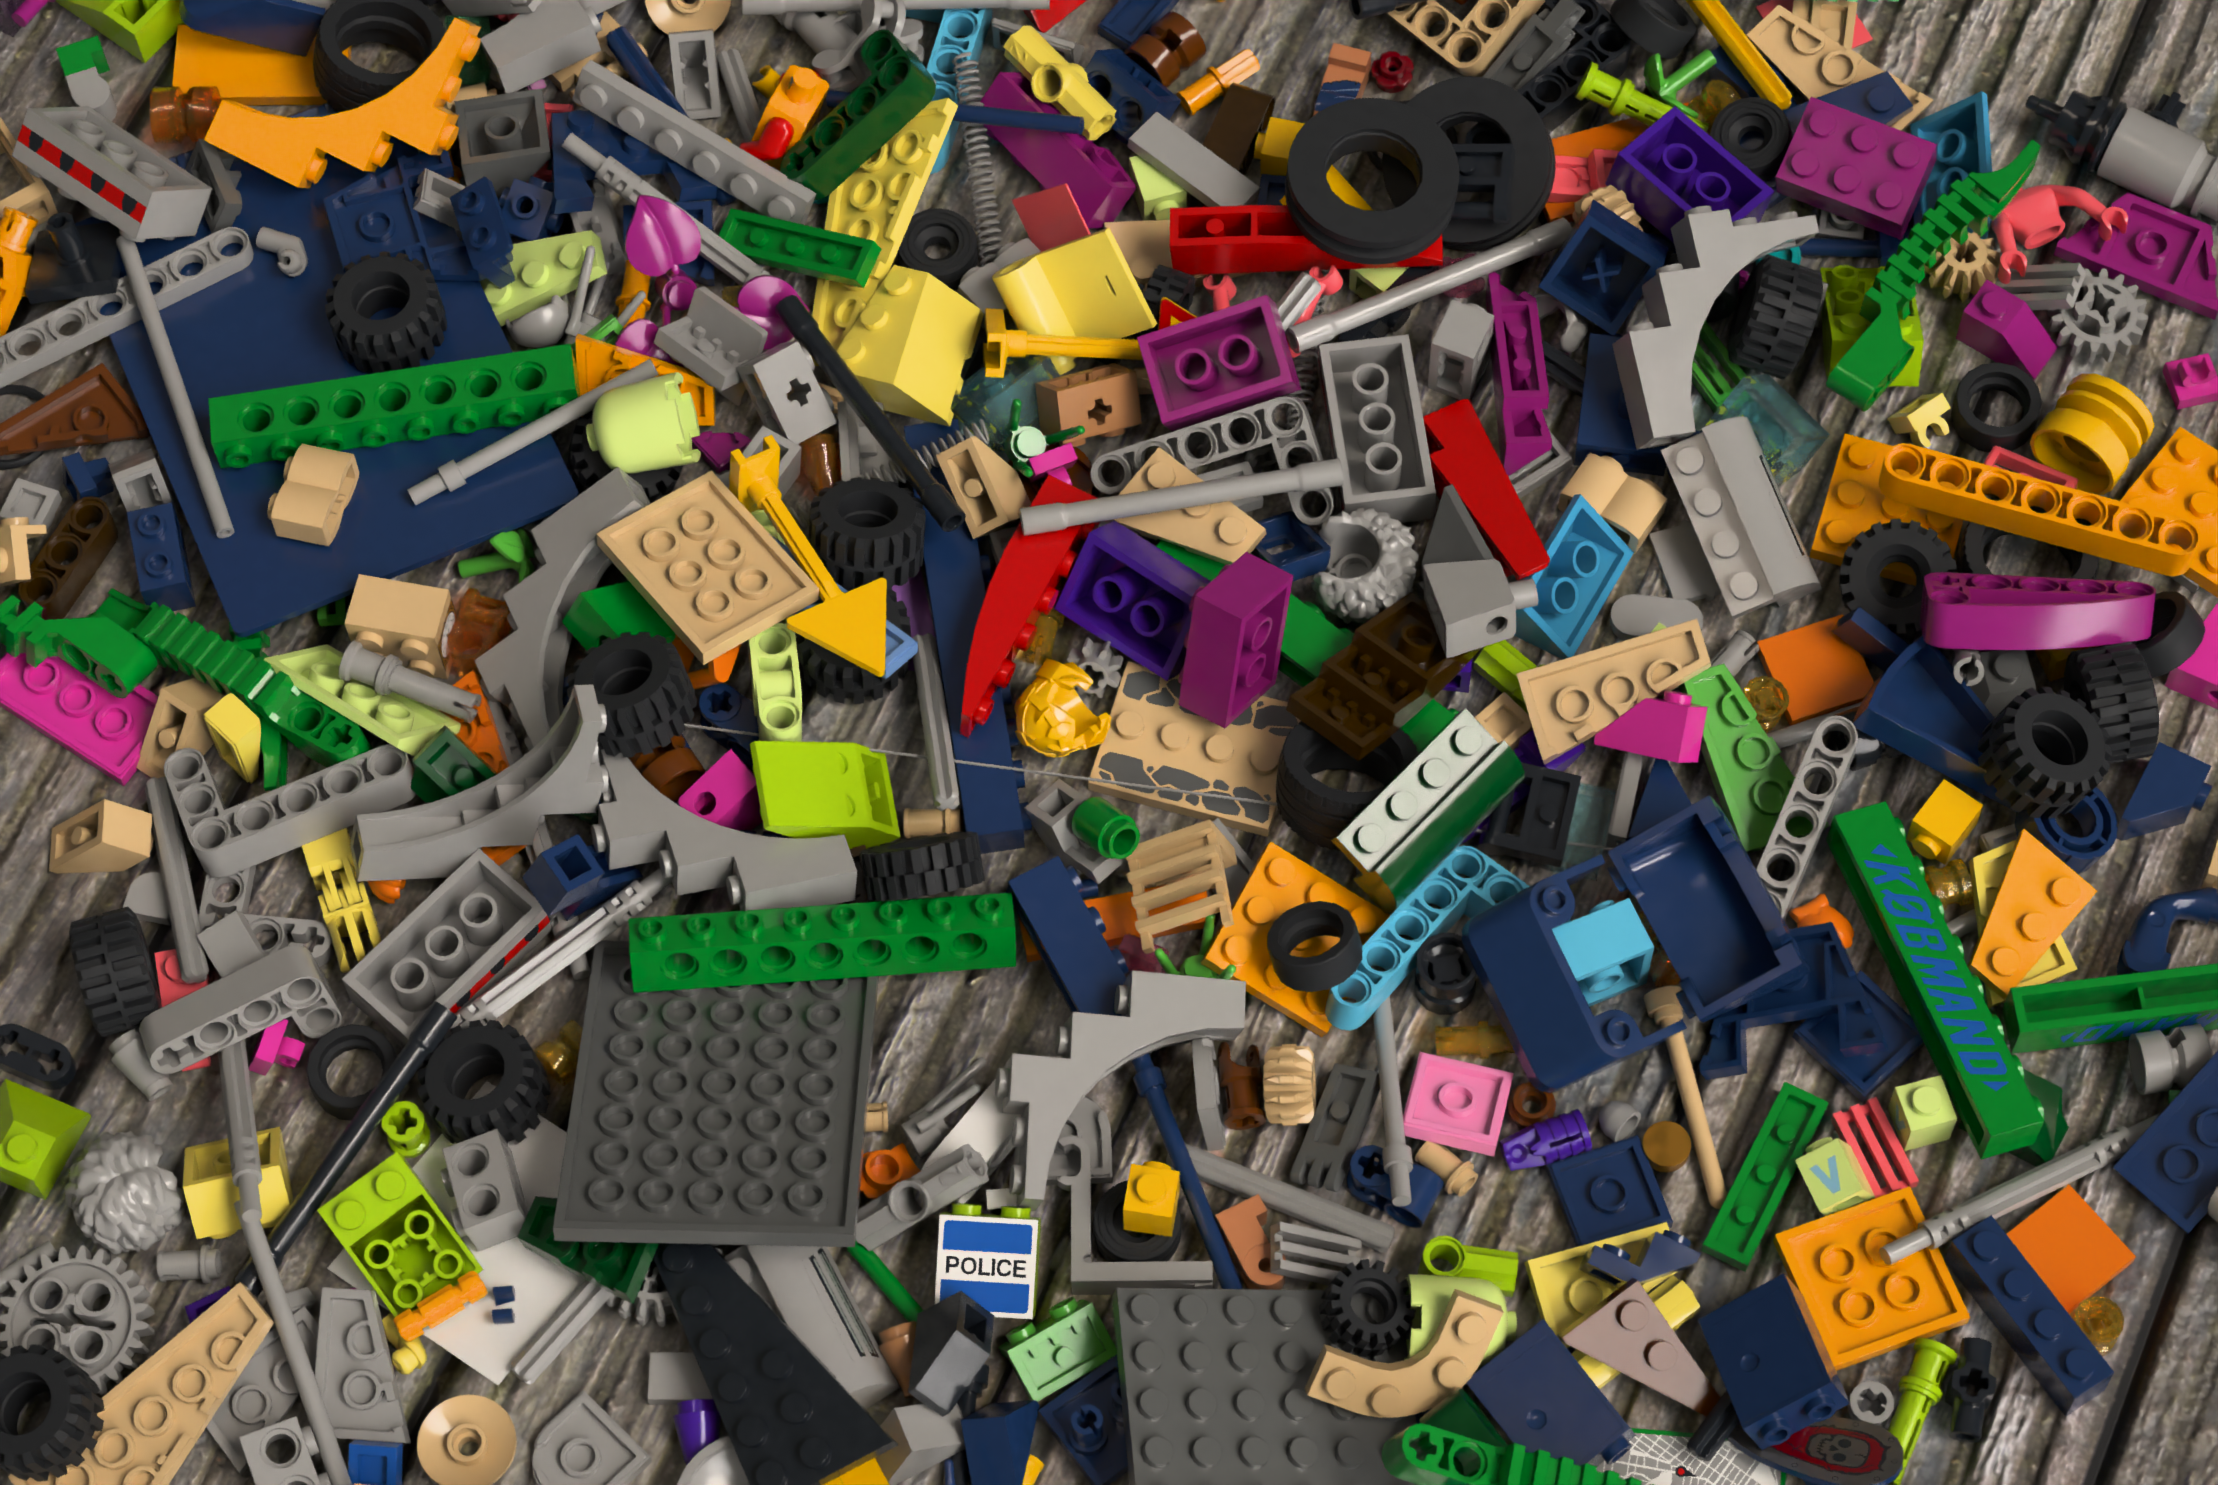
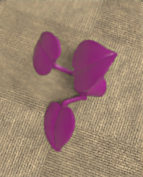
M639 195L634 214L626 232L625 251L629 262L636 270L648 276H657L655 290L657 295L663 300L660 306V311L662 312L661 327L671 323L672 310L682 311L690 307L694 291L697 287L692 279L679 268L678 264H686L697 258L701 248V235L695 222L676 205L658 197ZM771 275L756 276L747 281L738 292V307H734L768 332L763 350L771 349L780 343H786L794 337L775 313V308L782 299L795 295L810 313V309L791 285L783 279ZM637 319L629 323L615 341V346L681 367L684 366L674 361L668 353L654 344L658 327L648 319Z

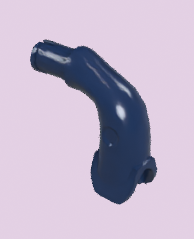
M2206 887L2192 891L2160 895L2145 904L2133 921L2127 939L2120 951L2117 962V975L2166 970L2171 958V954L2166 952L2171 926L2180 920L2197 921L2204 925H2207L2209 921L2218 923V889Z

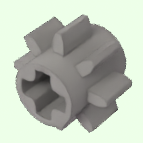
M1086 638L1082 652L1071 648L1067 661L1073 662L1082 668L1093 680V684L1087 691L1077 686L1079 688V695L1085 692L1096 693L1099 698H1102L1107 684L1111 687H1118L1122 676L1117 670L1121 668L1124 658L1119 655L1114 656L1113 651L1110 649V641H1106L1104 644L1093 643L1090 638Z

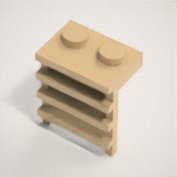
M1211 819L1138 843L1134 852L1126 857L1130 871L1127 873L1128 882L1132 885L1133 890L1131 902L1132 906L1136 909L1138 920L1135 921V927L1140 934L1142 950L1145 954L1155 951L1152 935L1220 912L1221 922L1225 928L1234 925L1225 868L1237 865L1235 848ZM1165 885V886H1162V887H1159V888L1150 890V891H1148V892H1145V889H1144V886H1145V888H1151V887H1156V886ZM1216 888L1217 894L1149 917L1148 910Z

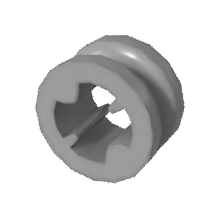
M1866 1381L1853 1389L1849 1398L1850 1404L1847 1405L1849 1419L1866 1421L1883 1427L1887 1424L1894 1410V1398L1891 1391L1885 1385L1876 1381ZM1863 1396H1867L1871 1402L1880 1400L1882 1403L1878 1410L1880 1415L1874 1416L1870 1410L1862 1412L1859 1409L1864 1400Z

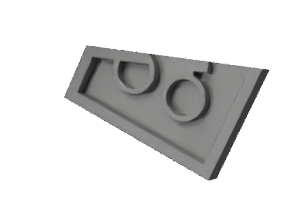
M322 1287L314 1376L336 1438L411 1443L376 1292L372 1290Z
M304 1306L294 1313L293 1316L315 1375L319 1325ZM276 1327L267 1333L206 1427L240 1476L245 1472L248 1464L239 1437L281 1422L300 1397Z

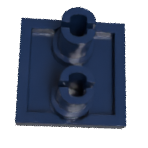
M1116 1354L1038 1410L1040 1419L1091 1485H1110L1128 1472L1118 1358Z

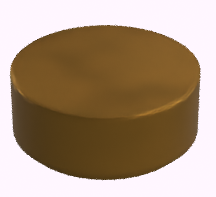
M1660 1121L1647 1129L1643 1136L1642 1146L1651 1168L1660 1172H1673L1680 1169L1687 1162L1691 1150V1139L1681 1125L1671 1121Z

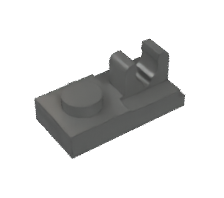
M198 139L185 171L212 188L203 214L211 233H214L221 229L232 227L236 216L241 213L242 197L236 187L242 174L241 171H230L235 159L234 155L228 152H218L216 146L204 141V139Z

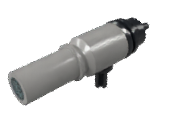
M2076 90L2072 92L2064 107L2034 95H2030L2027 99L2026 108L2055 123L2048 143L2063 149L2072 163L2080 166L2086 160L2089 162L2086 169L2088 173L2097 171V176L2163 207L2172 209L2184 205L2191 209V216L2196 218L2200 213L2218 222V157L2208 153L2204 140L2178 128L2177 122L2186 108V104L2179 101L2181 98L2180 94L2173 92L2170 97L2163 94L2154 110L2146 112L2133 107L2128 109L2123 101L2115 109L2111 107L2113 99L2106 95L2089 97Z

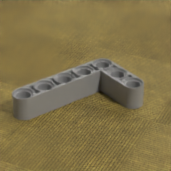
M1288 395L1105 453L1094 461L1090 473L1094 486L1101 492L1107 494L1119 493L1145 464V454L1151 446L1163 448L1189 470L1270 443L1272 444L1280 470L1291 468L1288 457L1292 449L1296 447L1307 449L1312 455L1313 462L1323 461L1324 459L1304 402L1297 397ZM1283 403L1291 404L1298 412V422L1292 429H1283L1275 422V410ZM1241 417L1249 419L1255 427L1254 438L1245 444L1237 442L1231 434L1232 423ZM1194 432H1203L1211 440V450L1205 457H1196L1188 449L1189 437ZM1108 460L1118 461L1124 468L1125 476L1119 485H1110L1102 477L1103 465ZM1333 487L1311 490L1320 492L1324 495L1327 502L1326 511L1321 516L1315 517L1307 514L1302 506L1303 497L1309 491L1296 490L1287 492L1293 512L1305 524H1321L1324 520L1331 517L1335 511L1336 497Z
M1842 716L1827 717L1817 726L1756 869L1784 921L1856 754L1858 741L1856 727L1850 720ZM1831 731H1841L1846 734L1850 743L1841 751H1832L1825 747L1822 739ZM1817 773L1825 775L1831 782L1829 790L1818 795L1812 794L1804 786L1807 777ZM1794 817H1805L1812 823L1813 830L1809 835L1797 838L1788 833L1786 824ZM1776 860H1786L1792 864L1795 872L1786 881H1776L1768 874V867Z
M391 744L379 746L228 809L225 807L217 783L200 751L194 748L179 749L166 759L163 766L166 780L189 841L205 872L216 878L233 875L354 825L357 814L382 813L407 803L416 795L411 789L414 768L406 752Z

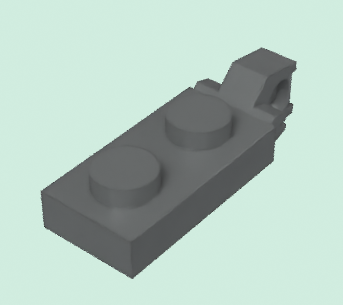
M1560 0L1552 11L1545 8L1539 15L1534 13L1482 77L1499 81L1518 91L1562 55L1571 44L1570 41H1572L1576 34L1572 29L1585 13V10L1574 0Z

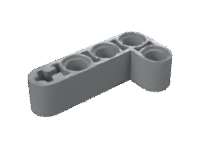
M291 945L150 1013L140 1023L139 1032L151 1067L156 1072L171 1074L181 1071L292 1016L301 1032L311 1038H321L334 1028H338L341 1025L342 1016L330 984L311 952L306 947Z

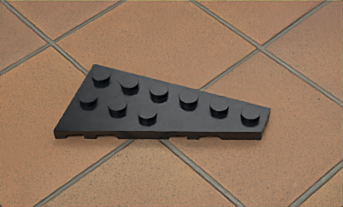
M659 1243L653 1259L750 1485H824L899 1445L869 1415L870 1413L861 1403L854 1399L841 1385L834 1374L790 1327L771 1310L763 1298L736 1272V1269L712 1244Z

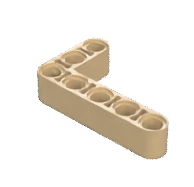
M1435 0L1411 4L1404 11H1397L1396 8L1392 12L1384 14L1465 77H1482L1531 16L1539 10L1545 0H1479L1463 21H1460ZM1500 11L1506 12L1505 20L1500 26L1495 28L1488 27L1491 16ZM1440 20L1445 21L1443 32L1438 36L1429 37L1431 25ZM1467 47H1478L1474 59L1466 63L1461 62V55Z

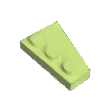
M592 230L513 244V250L511 251L513 261L510 262L515 281L502 289L487 278L479 281L500 326L506 325V319L512 322L526 313L550 303L554 295L562 297L576 290L586 249L590 245L595 248L589 283L606 275L607 269L600 237Z

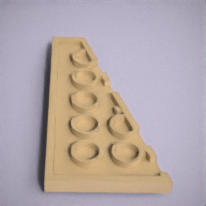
M239 1282L101 1398L104 1402V1411L97 1413V1416L104 1420L102 1431H94L92 1438L98 1442L93 1451L88 1448L83 1451L81 1456L85 1460L78 1467L70 1463L66 1466L68 1474L59 1478L49 1472L48 1481L37 1482L31 1477L26 1481L17 1478L13 1474H10L8 1478L14 1485H169L275 1322L243 1283Z

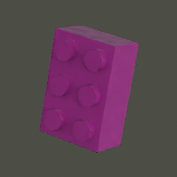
M1810 97L1777 172V193L1902 240L1935 165L1937 144Z
M1268 295L1137 337L1161 422L1172 432L1301 390L1276 303Z
M1245 552L1231 565H1225L1218 576L1205 587L1201 586L1195 591L1189 604L1192 616L1190 629L1184 639V647L1187 650L1185 663L1178 678V682L1181 684L1178 705L1225 729L1276 684L1293 581L1292 574Z

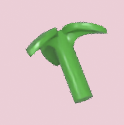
M1705 49L1667 78H1664L1659 53L1649 57L1645 63L1644 82L1652 98L1671 107L1676 106L1683 113L1697 118L1699 116L1697 112L1676 100V93L1715 65L1717 61L1714 55L1708 49Z
M522 527L517 529L516 532H501L489 540L498 552L458 562V569L462 578L513 568L519 573L520 583L536 571L533 563L530 561V558H535L533 545Z

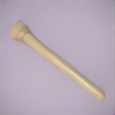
M1679 986L1657 988L1644 995L1648 1016L1654 1018L1655 1023L1661 1025L1662 1029L1683 1018V1008L1676 996V993L1681 991ZM1681 1031L1665 1042L1709 1202L1712 1207L1721 1209L1728 1194L1684 1034Z

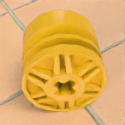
M2080 374L2072 379L2067 386L2066 392L2058 398L2055 409L2048 412L2034 431L2030 446L2034 457L2039 463L2079 479L2078 490L2102 496L2114 488L2126 471L2129 460L2137 456L2141 446L2150 438L2154 429V423L2151 413L2142 400L2125 386L2113 379L2098 374Z

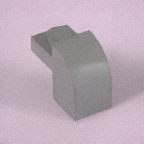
M1058 779L1024 808L1036 832L1055 857L1059 855L1065 867L1072 865L1078 876L1083 873L1099 884L1127 860L1126 858H1106L1073 834L1072 818L1077 808L1087 800V797L1061 779Z

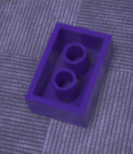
M1676 106L1617 154L1605 183L1607 186H1614L1618 191L1622 190L1625 192L1627 200L1630 203H1634V210L1673 243L1671 227L1685 217L1684 212L1689 209L1707 205L1711 206L1712 211L1729 209L1732 222L1743 218L1755 217L1757 223H1759L1774 194L1772 188Z
M1113 520L1089 532L1054 609L1103 641H1110L1111 646L1168 681L1180 674L1185 663L1187 649L1184 647V639L1190 629L1192 612L1189 610L1191 598L1199 587H1205L1211 581Z

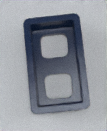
M1288 511L1257 521L1266 529L1267 534L1251 552L1254 556L1292 574L1293 581L1326 570L1330 560L1331 547L1307 524L1301 522L1294 512ZM1281 544H1289L1292 549L1273 555L1266 551V549Z

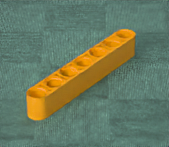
M1901 443L1888 449L1879 476L1881 492L1893 501L2166 576H2178L2185 573L2191 566L2200 543L2198 528L2191 521L1912 444ZM1902 469L1911 475L1902 476L1895 473L1894 470ZM1939 482L1952 483L1955 488H1946L1941 486ZM1985 494H1994L2001 500H1990ZM2030 507H2041L2046 511V513H2037L2033 511ZM2075 519H2085L2089 521L2092 525H2082L2078 523ZM2130 531L2138 538L2126 537L2121 532ZM2167 544L2179 545L2183 550H2173Z

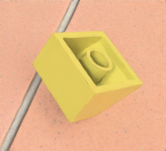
M280 1126L257 1131L262 1170V1181L258 1187L262 1211L260 1221L263 1228L276 1226L293 1202ZM228 1138L185 1148L183 1190L196 1238L210 1237L212 1239H222L235 1234L237 1230L242 1229L234 1207V1203L240 1200L239 1188L233 1184Z

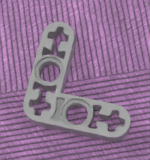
M256 865L223 878H216L206 874L198 915L201 932L219 921L217 914L226 917L236 910L243 912L255 936L263 930H272L278 934L277 943L272 948L264 950L265 953L272 954L288 947L287 933L290 932L294 942H289V946L300 945L304 947L301 943H309L311 936H318L320 943L323 945H315L311 954L319 967L325 965L332 958L334 947L328 928L322 922L309 919L247 914ZM225 883L237 884L240 887V892L233 901L222 903L215 899V892L220 885Z

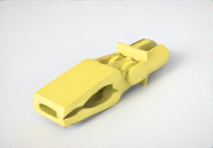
M347 828L302 845L316 890H323L324 893L318 896V900L342 973L349 972L351 968L341 937H350L358 963L367 955L360 933L368 929V935L373 948L382 941L364 882H356L357 877L350 847L351 839ZM342 883L343 888L337 889L336 885Z

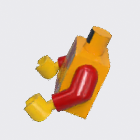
M765 65L760 69L759 72L764 77L757 82H753L752 85L769 102L752 140L741 143L739 146L742 150L780 172L784 155L815 124L830 87L829 83L823 80L815 70L797 65H790L786 73L781 76L770 65Z

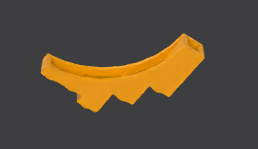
M455 17L437 48L414 74L387 94L356 109L323 117L291 118L267 114L236 101L222 100L204 141L297 188H310L312 182L315 184L319 182L327 167V160L324 159L326 153L362 171L375 172L378 166L383 167L392 152L393 144L389 142L391 136L429 155H441L443 149L448 151L452 147L459 131V127L455 126L459 115L447 110L444 106L446 101L451 103L455 99L461 87L462 79L458 76L465 61L471 62L478 51L481 39L477 35L481 27L466 19Z

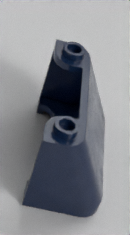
M1710 795L1608 851L1614 863L1607 868L1613 882L1620 893L1629 889L1631 894L1637 899L1680 978L1679 982L1683 990L1676 993V996L1689 1019L1697 1016L1704 1023L1812 972L1721 807Z

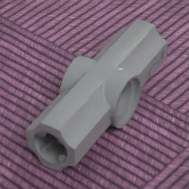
M965 1144L911 1178L898 1182L891 1190L859 1208L856 1229L857 1243L862 1244L868 1251H873L924 1219L940 1213L949 1204L989 1181L987 1175L988 1166L980 1152L975 1151L969 1144ZM914 1188L918 1189L923 1196V1208L914 1199Z

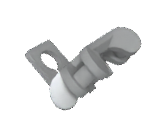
M862 0V31L851 45L845 50H824L812 59V66L817 73L824 76L823 80L829 83V90L853 92L872 74L862 60L861 48L865 40L872 33L878 31L881 18L885 20L886 30H889L915 53L921 62L923 61L924 48L918 43V40L923 36V25L919 20L905 19L906 9L903 0ZM847 66L851 68V70H842Z

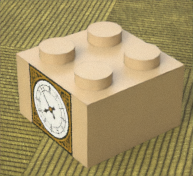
M359 574L344 623L350 641L361 642L364 649L387 657L389 654L399 657L404 667L432 678L448 679L461 634L460 624L449 589Z

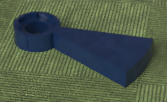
M1923 636L1908 646L1874 682L1862 700L1852 723L1856 729L2011 809V802L2007 799L2001 801L1995 795L1997 789L1993 785H1987L1983 778L1987 772L1979 767L1978 758L1983 754L1977 750L1978 742L1983 737L1982 732L1985 727L1994 719V716L1972 689L1966 686L1964 680L1962 684L1957 682L1954 677L1953 666L1937 647L1927 644ZM2097 787L2069 811L2079 821L2083 830V838L2073 837L2064 832L2057 824L2055 818L2047 819L2044 814L2039 818L2029 817L2025 809L2020 813L2015 811L2017 837L2019 832L2025 829L2077 874L2083 873L2092 867L2113 846L2117 838L2116 814L2112 805L2109 804V800Z

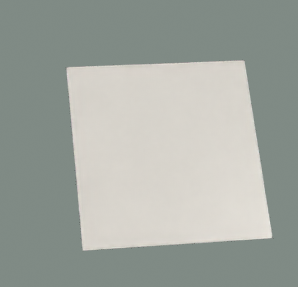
M486 1081L472 1099L481 1098L489 1094L496 1087ZM539 1114L537 1117L541 1121L535 1130L528 1128L524 1132L527 1137L520 1143H517L516 1139L508 1142L528 1212L535 1196L558 1197L567 1132ZM442 1133L412 1169L454 1226L451 1210L457 1208L455 1196L450 1197L448 1195L440 1170L447 1168L442 1149L457 1143L452 1144ZM483 1168L475 1171L473 1175L479 1173ZM494 1208L487 1210L483 1216L489 1214ZM464 1236L462 1237L463 1241L484 1269L478 1275L485 1284L488 1293L473 1304L469 1301L464 1303L465 1309L434 1328L430 1329L429 1326L423 1328V1335L499 1385L512 1370L511 1363L585 1282V1279L526 1249L517 1237L478 1252L469 1237ZM345 1248L328 1266V1270L356 1289L375 1291ZM514 1286L515 1301L496 1306L493 1287ZM376 1292L378 1304L390 1311ZM512 1308L515 1314V1323L494 1324L492 1310Z

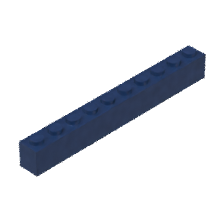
M952 419L950 427L932 422L904 426L905 440L913 451L914 449L918 450L926 463L921 449L922 445L927 447L934 459L930 447L931 441L935 443L940 453L939 437L944 440L948 449L950 447L946 438L947 433L958 444L955 436V430L960 432L958 419ZM931 464L930 473L938 483L946 488L955 500L940 464L938 468ZM912 487V491H913V493H914V497L920 499V496L917 494V492H916V491L914 490V488ZM923 505L926 514L923 562L954 759L1023 768L1022 760H1012L1011 747L1019 746L1015 733L1017 730L1015 718L1006 719L1004 705L1012 704L1009 684L1005 689L998 686L991 699L995 700V704L986 723L983 726L976 724L969 738L960 734L967 663L975 626L986 595L984 582H990L992 579L989 555H980L978 542L986 541L985 536L973 539L965 520L957 529L944 532ZM955 763L965 832L973 831L978 833L981 854L1025 848L1024 831L1032 830V822L1024 808L1029 803H1019L1017 791L1019 788H1025L1024 772Z

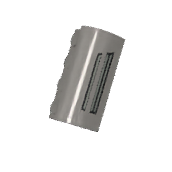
M1732 417L1702 427L1703 432L1660 450L1733 619L1776 601L1779 607L1822 589L1777 482L1747 417Z
M741 1245L724 1257L736 1269V1272L763 1298L771 1310L790 1327L834 1374L841 1385L865 1409L870 1408L900 1388L827 1247Z

